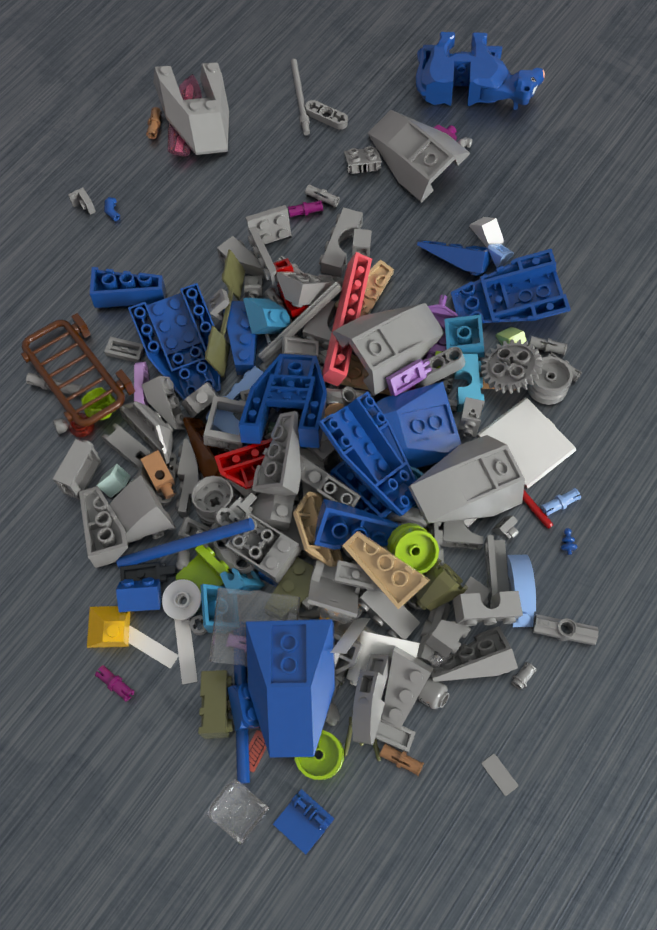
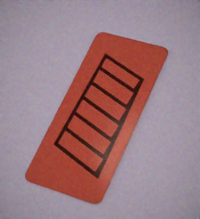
M256 730L249 744L251 772H255L267 748L262 732Z

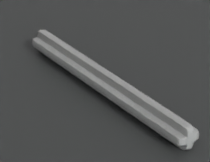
M334 282L258 354L259 358L266 362L282 347L283 336L293 337L342 291L341 285Z

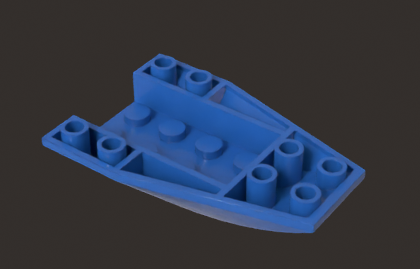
M368 391L336 413L330 414L318 422L347 466L382 504L398 516L404 515L416 505L408 488L416 481V478L391 424Z

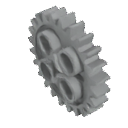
M511 339L510 344L504 341L503 346L496 344L497 349L490 348L491 354L486 353L487 359H482L481 373L485 383L489 384V388L494 387L496 392L501 389L503 394L506 390H509L510 394H512L514 389L519 393L521 387L527 390V384L534 385L533 379L538 380V374H542L541 368L543 363L539 350L535 349L533 344L529 346L528 341L522 344L521 339L517 343H514V340Z

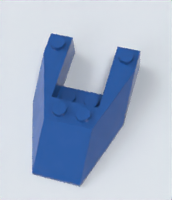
M279 354L250 388L239 422L241 443L261 444L271 407L303 409L298 428L300 447L320 448L323 430L318 422L325 417L327 390L317 356Z

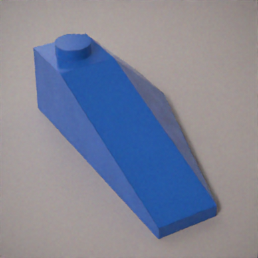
M426 240L417 242V246L465 271H470L471 275H481V273L486 272L492 258L487 247L471 245L463 248L461 244H449V246H446L444 242Z
M323 499L317 519L314 545L330 549H341L342 545L357 531H360L380 546H387L392 531L402 524L343 503Z

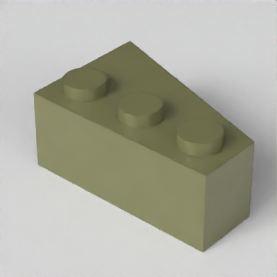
M297 557L264 606L265 614L274 619L286 621L289 613H296L302 607V601L308 597L314 566Z
M227 670L201 671L200 697H202V705L199 711L201 727H199L198 734L204 739L230 738L229 732H233V719H229L231 705L227 689L233 686V678L229 676Z

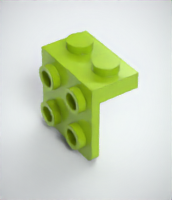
M201 545L195 548L197 556L176 575V580H189L195 583L201 592L200 585L202 584L222 586L224 583L220 574L224 571L229 573V566L223 560L218 561L214 557L216 554L210 547L207 546L205 548Z

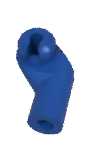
M108 197L104 201V212L114 221H118L120 214L114 210L117 201L113 197Z

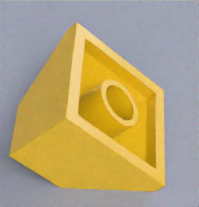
M118 606L90 607L87 648L128 647L130 612H119Z

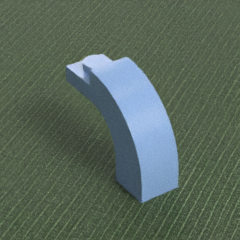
M527 554L507 555V571L511 590L519 591L523 616L516 619L512 626L533 627L534 611H536V589L530 558Z

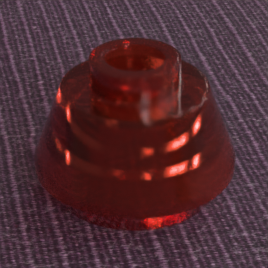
M78 413L82 419L89 418L84 413ZM71 421L69 423V430L76 437H86L94 430L95 423L82 427Z

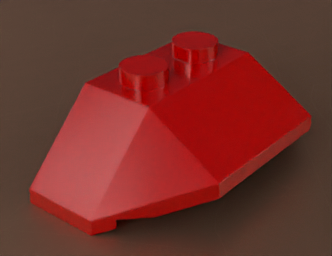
M272 438L261 441V444H251L214 456L220 475L245 489L252 488L256 468L258 465L261 466L265 457L263 452L265 448H269Z

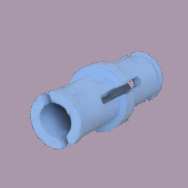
M573 488L563 495L558 494L555 496V499L542 504L541 509L544 508L542 511L546 516H549L557 510H564L567 508V505L580 500L581 495L577 496L580 493L576 488Z

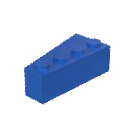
M92 267L90 296L95 308L132 306L143 302L152 304L166 298V288L162 275L147 273L136 275L131 274L130 271L120 273L114 272L113 269L99 270L98 267Z
M232 301L227 322V332L237 375H244L248 370L256 366L257 334H252L244 301Z

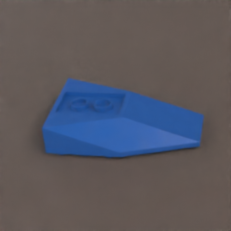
M197 283L181 288L179 294L147 305L146 302L128 308L148 359L162 376L170 377L174 384L173 389L183 400L207 382L212 385L216 392L221 391L220 375L205 359V351L209 342L208 337L214 323Z
M443 382L403 392L397 396H388L376 403L391 424L410 467L417 469L437 464L456 447L461 445Z
M333 620L246 622L248 690L269 757H314L335 691V653H330L334 648Z

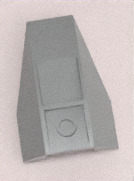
M390 110L368 132L369 137L399 184L421 203L434 191L431 183L452 162L459 166L470 155L468 150L447 133L393 110Z
M426 303L363 315L332 332L342 348L349 344L351 345L369 373L363 381L373 396L389 388L386 381L388 376L417 359H422L445 334Z
M485 435L456 447L408 488L426 524L493 517L522 504L525 478L508 445Z

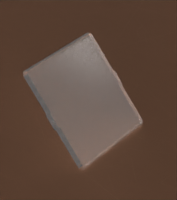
M218 588L209 662L247 667L246 622L271 621L272 619L283 621L298 620L300 597L266 593L260 590L246 591Z

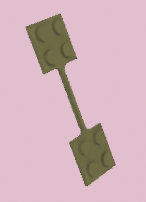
M228 249L224 272L222 273V281L228 287L230 303L225 308L221 331L219 332L212 326L208 337L207 350L205 351V359L221 377H224L230 350V344L225 340L224 335L232 298L234 295L237 300H240L246 271L230 249Z

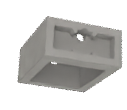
M214 396L204 431V445L229 450L243 447L244 443H241L240 433L236 435L212 430L217 409L242 414L246 401Z
M75 439L53 477L54 482L64 494L80 500L79 491L85 490L101 463L98 452L95 451L94 445L89 441Z

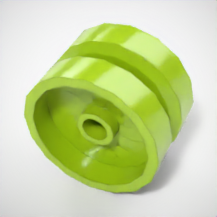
M406 523L398 526L392 531L388 539V551L421 574L429 571L438 559L439 547L436 539L424 527L416 523Z
M322 730L316 752L322 751L323 757L321 759H317L318 756L316 755L314 757H295L298 769L306 777L313 780H326L335 776L344 762V749L341 742L332 733Z

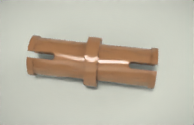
M158 107L152 108L151 116L147 122L146 136L150 139L157 137V131L161 125L160 117L162 111Z
M386 743L379 755L397 764L396 767H402L419 776L424 765L423 762L408 756L407 752H400Z

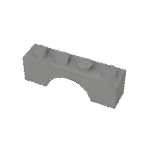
M343 207L341 214L338 213L336 227H332L331 239L326 242L325 254H322L319 260L322 273L342 277L347 264V254L341 250L339 245L345 239L354 237V229L361 228L363 223L362 212Z
M470 576L465 583L468 589L463 594L480 593L481 601L486 606L490 600L487 596L491 590ZM441 620L425 644L447 658L451 652L456 653L461 646L459 639L461 637L465 639L471 628L465 626L464 623L457 624L456 621Z

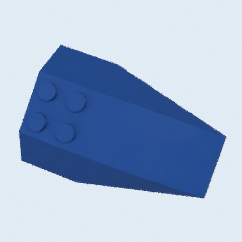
M552 248L516 258L510 264L504 267L502 265L496 268V271L488 275L485 274L479 280L471 281L451 292L455 312L458 314L457 317L481 315L482 323L535 321L571 311L567 296L563 294L556 272V261Z

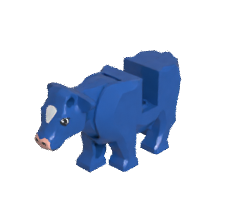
M441 32L437 45H423V48H420L417 52L419 66L416 74V88L425 101L433 105L445 103L451 106L453 86H468L467 106L478 102L489 104L497 100L509 98L513 100V110H517L518 104L527 105L538 86L543 83L545 73L542 68H535L533 70H520L512 75L503 61L500 60L502 46H487V33H472L471 52L462 51L450 54L449 50L454 47L455 33Z

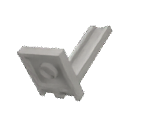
M286 205L245 217L250 235L248 236L249 244L253 247L255 257H259V265L261 269H265L263 270L265 278L270 280L272 286L278 285L277 272L264 244L292 236Z

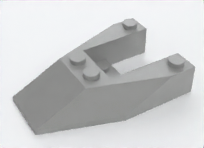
M203 63L201 67L200 80L207 98L183 100L171 66L155 67L153 82L165 117L194 154L227 152L229 107L218 63Z

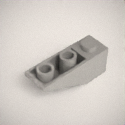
M232 236L217 247L218 256L224 263L228 249H230L246 270L245 273L253 276H262L263 279H266L263 271L265 269H261L254 252L246 249L241 240H237Z
M158 376L142 384L147 402L174 429L185 430L184 415L181 412L180 402L176 397L173 389L174 384L170 377Z

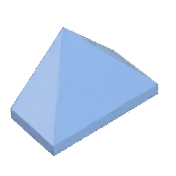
M490 244L487 247L496 268L504 265L514 254V252L502 244Z

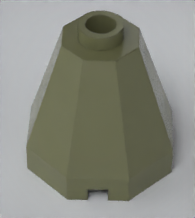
M439 558L426 574L430 581L416 594L418 599L416 602L424 610L429 609L431 611L453 600L468 589L466 584L462 587L461 583L463 580L446 563L443 566L439 564L442 561Z

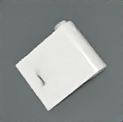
M363 629L356 639L362 644L356 665L348 669L346 678L350 680V684L357 686L360 670L366 671L371 654L389 655L392 658L393 650L398 647L416 658L420 643L380 635L374 631ZM389 673L384 688H387Z

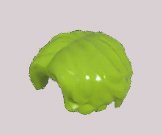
M100 387L87 392L81 399L82 406L105 393L106 390ZM110 393L85 408L84 412L87 417H90L116 400ZM110 413L109 415L105 416L100 420H104L111 417L112 413Z

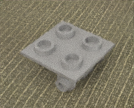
M368 146L364 149L351 148L348 151H344L348 164V173H360V170L363 173L364 164L366 172H368V164L369 172L381 169L382 161L376 147Z

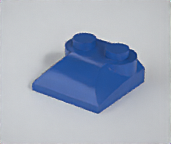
M248 683L228 687L235 731L260 728L248 690Z

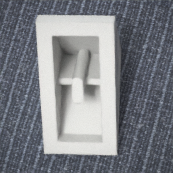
M483 217L469 226L486 247L490 244H502L504 242L496 218Z

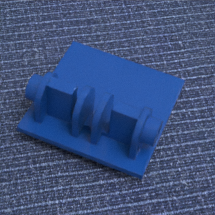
M301 789L292 798L289 805L273 825L306 855L333 822L334 818Z

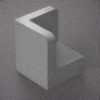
M354 229L352 256L358 252L370 258L371 230Z

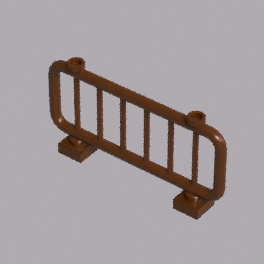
M76 313L71 316L74 322L72 325L66 320H56L27 336L22 342L23 353H21V356L26 363L31 362L62 404L66 410L63 414L68 422L74 421L77 425L84 427L94 424L119 409L125 402L123 390L128 395H131L135 392L131 380L122 369L115 373L118 378L115 382L78 334L81 333L84 338L91 335L86 323ZM58 327H64L67 330L64 334L34 351L29 348L30 343ZM70 334L76 343L40 363L35 356L36 353ZM76 346H79L84 352L80 357L50 374L43 367V365ZM85 357L93 364V366L58 386L51 378ZM95 368L102 376L67 398L60 390ZM103 380L110 386V390L76 410L69 402ZM114 392L118 398L114 403L89 418L82 419L78 415L80 411L110 393Z

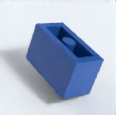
M151 577L139 581L125 579L119 582L116 588L119 612L160 610L162 604L160 579Z

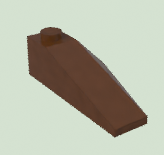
M184 417L183 421L200 472L204 478L219 476L227 479L220 475L214 456L229 452V450L204 445L206 424L200 418Z

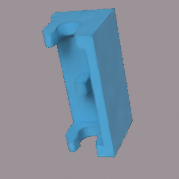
M232 568V573L234 574L227 573L226 571L220 574L228 594L250 596L265 586L256 571H251L253 579H248L246 574L240 575L239 571L235 568Z

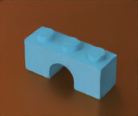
M463 354L466 361L465 366L454 373L455 379H463L469 383L466 387L457 388V412H462L466 397L484 401V394H481L480 389L483 387V378L479 377L482 364L481 361H478V354Z

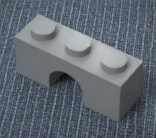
M519 591L498 592L491 597V609L483 605L480 593L459 594L453 599L456 623H464L465 626H475L479 622H484V625H493L497 621H503V624L515 623L516 619L523 616Z

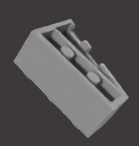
M368 589L359 591L358 607L367 613L377 625L383 627L387 631L388 636L406 640L420 624L404 606L397 609L383 592Z
M398 647L393 650L384 700L385 705L381 718L401 729L427 682L433 667Z

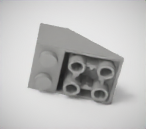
M248 512L244 519L252 518L255 526L254 530L231 536L225 546L262 574L279 584L300 554L301 548L297 542Z

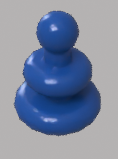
M566 528L564 530L566 537L562 539V542L566 544L561 545V550L567 551L568 555H572V551L576 550L578 546L572 544L575 538L571 537V529Z

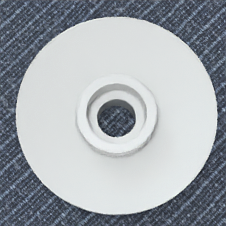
M185 579L172 582L165 589L162 596L164 611L168 616L176 620H186L195 615L202 601L198 586ZM186 597L187 602L185 604H182V599Z

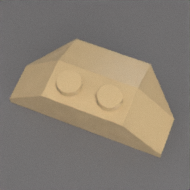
M307 492L293 512L304 550L309 557L321 561L329 567H335L338 560L343 561L340 549H330L314 545L317 519L323 502L322 494Z

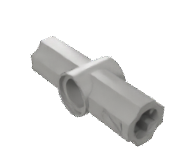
M345 387L344 389L326 388V406L333 403H342L347 406L367 391L355 390L352 387Z
M448 603L431 610L428 620L426 619L416 657L424 663H433L436 651L425 643L441 620L446 621L451 607Z
M538 614L535 615L532 628L533 633L556 637L560 641L570 640L594 646L596 645L599 633L598 627L576 623L568 618L557 619ZM561 626H566L569 629V634L563 633Z

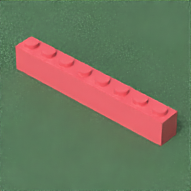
M358 252L353 255L347 264L332 332L360 317L372 259ZM331 333L322 376L325 382L339 386L347 377L353 349L350 344L342 348L333 333Z

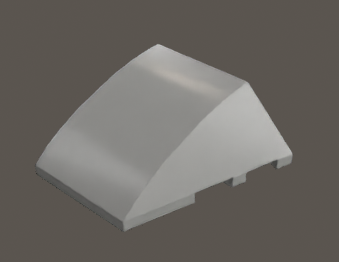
M143 466L109 504L126 531L128 543L140 540L151 534H159L160 531L176 528L168 512L164 511L150 484L152 481Z

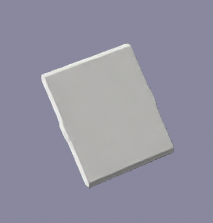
M528 398L522 399L477 434L478 438L488 435L508 445L525 478L524 487L527 489L576 451V447Z

